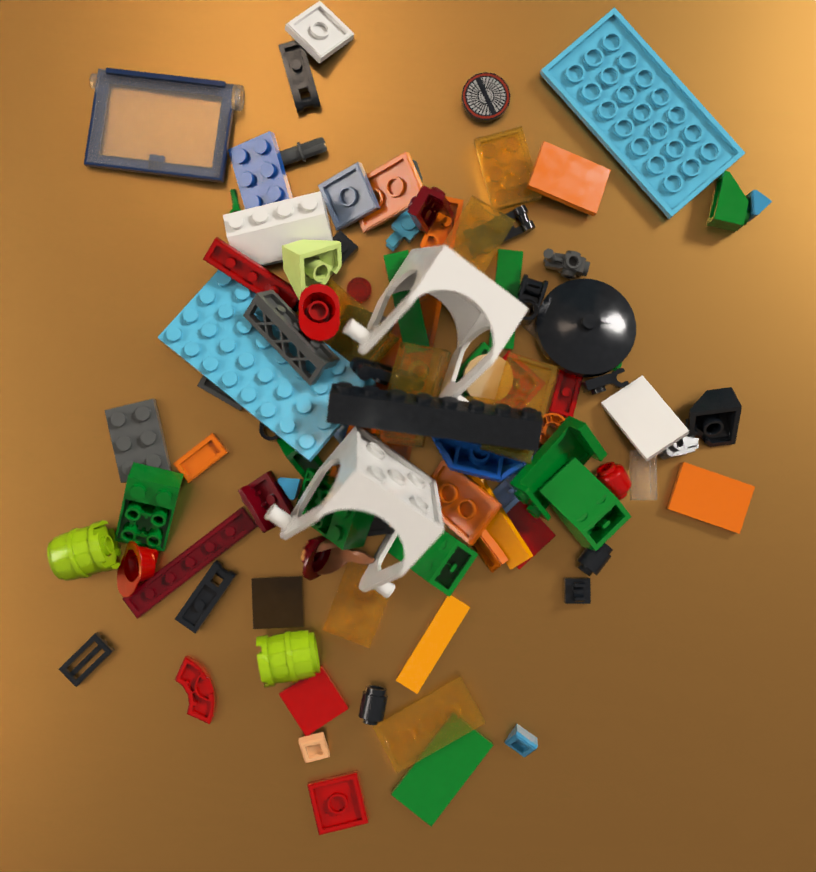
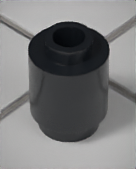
M606 543L597 551L585 548L577 559L580 563L578 568L588 576H591L592 573L598 575L611 558L610 553L613 549Z
M376 685L366 686V691H363L358 715L363 719V723L377 725L378 722L383 721L388 698L386 688Z

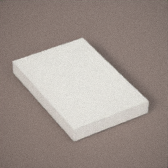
M643 375L601 402L604 410L646 462L689 434L687 427Z

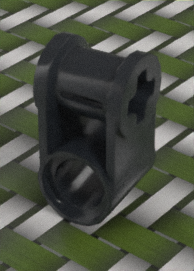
M527 274L523 275L517 293V300L530 309L531 316H524L519 325H529L537 316L547 290L548 281L540 282L528 278Z

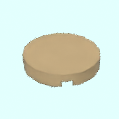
M487 354L476 356L470 360L463 371V377ZM498 356L494 363L465 391L473 400H479L485 404L499 402L507 396L512 388V370L506 360Z

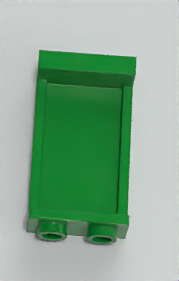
M568 416L535 453L532 461L526 464L513 478L510 485L516 491L514 493L515 497L528 505L526 510L536 519L542 517L549 521L551 516L546 511L549 504L538 490L573 457L584 465L591 457L602 461L607 456V453L585 422Z

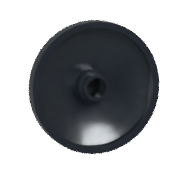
M574 279L555 287L545 297L536 316L535 333L542 353L555 367L574 376L594 377L615 369L628 356L636 337V320L628 301L612 286L594 279Z

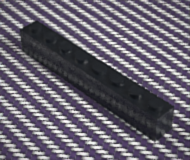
M349 382L332 383L329 393L328 423L538 451L543 418L542 413L534 408L524 407L517 409L511 408L507 404L488 405L479 400L459 401L455 397L446 396L438 398L432 397L428 393L409 394L400 389L387 391L380 390L372 385L358 387L353 386Z

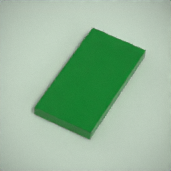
M452 712L392 790L391 795L428 825L432 826L493 747V743L456 713Z

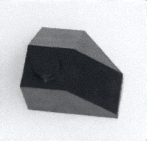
M732 387L707 390L689 411L687 426L689 433L699 436L710 447L736 443L742 405Z

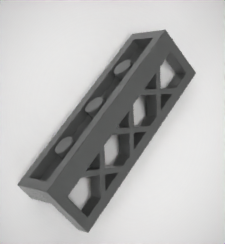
M274 290L256 293L243 316L310 386L314 385L323 371L336 366L340 358L323 341L311 340L303 334L299 326V316ZM258 307L263 312L264 321H260L254 315ZM272 325H276L279 328L281 339H277L273 335ZM288 342H292L296 346L297 356H293L290 353ZM305 360H309L316 367L312 375L306 369Z

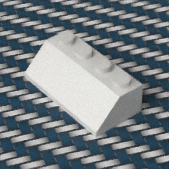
M321 191L223 215L229 245L263 267L283 262L282 245L302 239L333 241L328 213Z

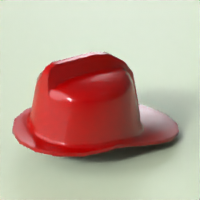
M313 284L305 288L300 295L299 326L303 334L311 340H329L339 330V298L329 286Z
M130 541L127 544L117 571V587L122 597L129 598L133 595L140 582L154 576L159 555L156 549L138 546L134 541Z

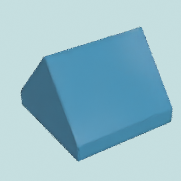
M752 190L746 196L749 201L747 210L750 211L748 221L755 218L772 202L758 190Z
M283 477L277 479V482L290 500L298 498L303 479Z
M516 724L504 743L523 757H526L537 749L538 738Z

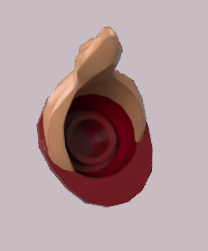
M324 536L308 540L301 553V560L304 564L303 576L308 580L316 579L321 575L331 574L341 569L348 562L368 565L375 561L373 557L363 550H341Z

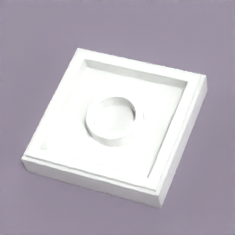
M318 1L285 25V31L319 64L353 40L354 33L321 1Z

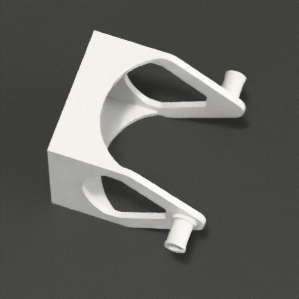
M438 245L411 249L379 298L367 328L352 318L344 327L343 333L359 343L358 353L365 355L411 307L417 297L425 293L432 295L448 309L457 329V348L451 357L438 398L451 396L459 401L469 402L461 394L494 363L529 308L448 246ZM411 290L379 325L390 296L397 292ZM491 329L492 348L483 359L456 383L467 347L476 337Z
M354 426L320 466L290 515L277 507L276 504H273L265 514V519L281 528L280 537L284 540L316 523L323 515L337 510L354 509L366 511L385 520L391 525L390 534H386L373 557L375 561L369 564L359 582V590L366 593L370 590H375L384 598L390 597L395 589V584L391 583V581L402 577L445 531L437 481L364 428ZM340 464L337 478L328 496L319 506L303 515L305 507L326 472L332 466ZM398 535L403 544L404 559L399 563L382 569L381 564Z

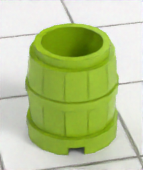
M101 520L87 527L74 528L53 538L48 544L47 556L51 570L57 578L69 581L88 578L102 571L108 572L118 569L121 562H116L117 556L121 555V548L119 542L114 541L116 534L114 529H108L105 524H108L107 521Z
M309 630L285 631V633L273 636L263 635L256 637V647L261 646L262 650L257 654V661L264 688L273 687L276 683H295L320 673L319 654L314 632H309Z

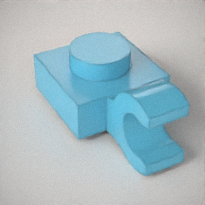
M408 210L400 214L391 225L395 232L386 240V246L391 251H394L404 239L411 243L419 234L420 230L408 214Z

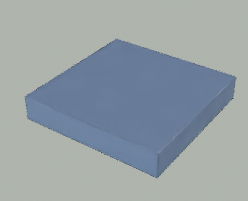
M360 162L353 164L318 185L333 224L338 231L380 209L364 167Z

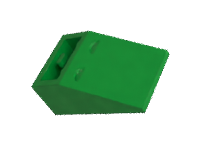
M575 457L538 490L580 545L597 551L632 517L618 498Z
M133 462L127 478L114 541L127 544L130 541H134L138 546L165 551L184 474Z
M307 468L296 504L316 474V470ZM328 475L323 477L305 507L303 515L324 501L334 485L335 478ZM354 509L337 510L323 515L311 527L341 550L363 547L374 514Z
M444 531L410 569L450 597L479 554ZM397 535L388 553L401 562L404 559V548L400 537Z

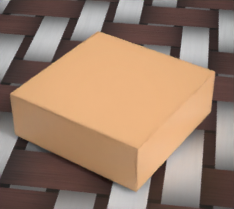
M324 732L299 738V746L305 763L330 757Z

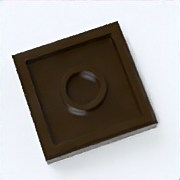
M303 576L259 577L251 579L253 629L305 626Z

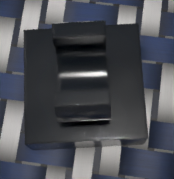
M564 577V603L591 604L590 578Z

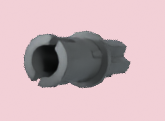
M323 137L302 144L297 142L296 146L282 150L280 154L285 166L300 160L305 162L308 157L326 152L327 146Z

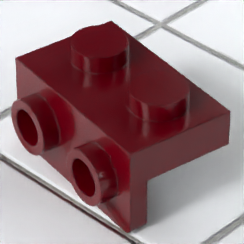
M423 185L417 196L411 199L408 206V214L420 231L426 234L439 212L450 218L454 215L450 207L451 203L445 197L446 194L437 187L433 186L430 189Z
M272 470L238 490L242 502L248 507L256 525L263 533L277 527V525L265 519L266 512L273 504H276L277 507L289 515L294 509L287 495L277 482L278 480Z

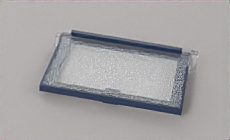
M114 68L98 69V74H91L90 86L92 89H95L84 159L86 167L224 182L234 110L242 111L244 106L245 93L243 85L227 84L225 81Z

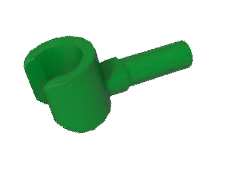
M231 189L232 210L230 213L241 211L236 189Z

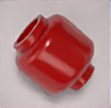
M607 462L597 468L595 477L618 500L627 496L632 483L621 464Z

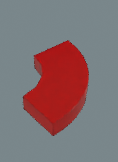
M185 656L175 681L183 686L188 695L189 706L187 714L210 724L216 707V695L212 680L207 671L196 660Z

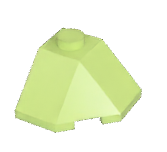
M302 239L282 245L283 270L298 300L305 288L313 284L326 285L332 274L338 273L342 266L341 242Z

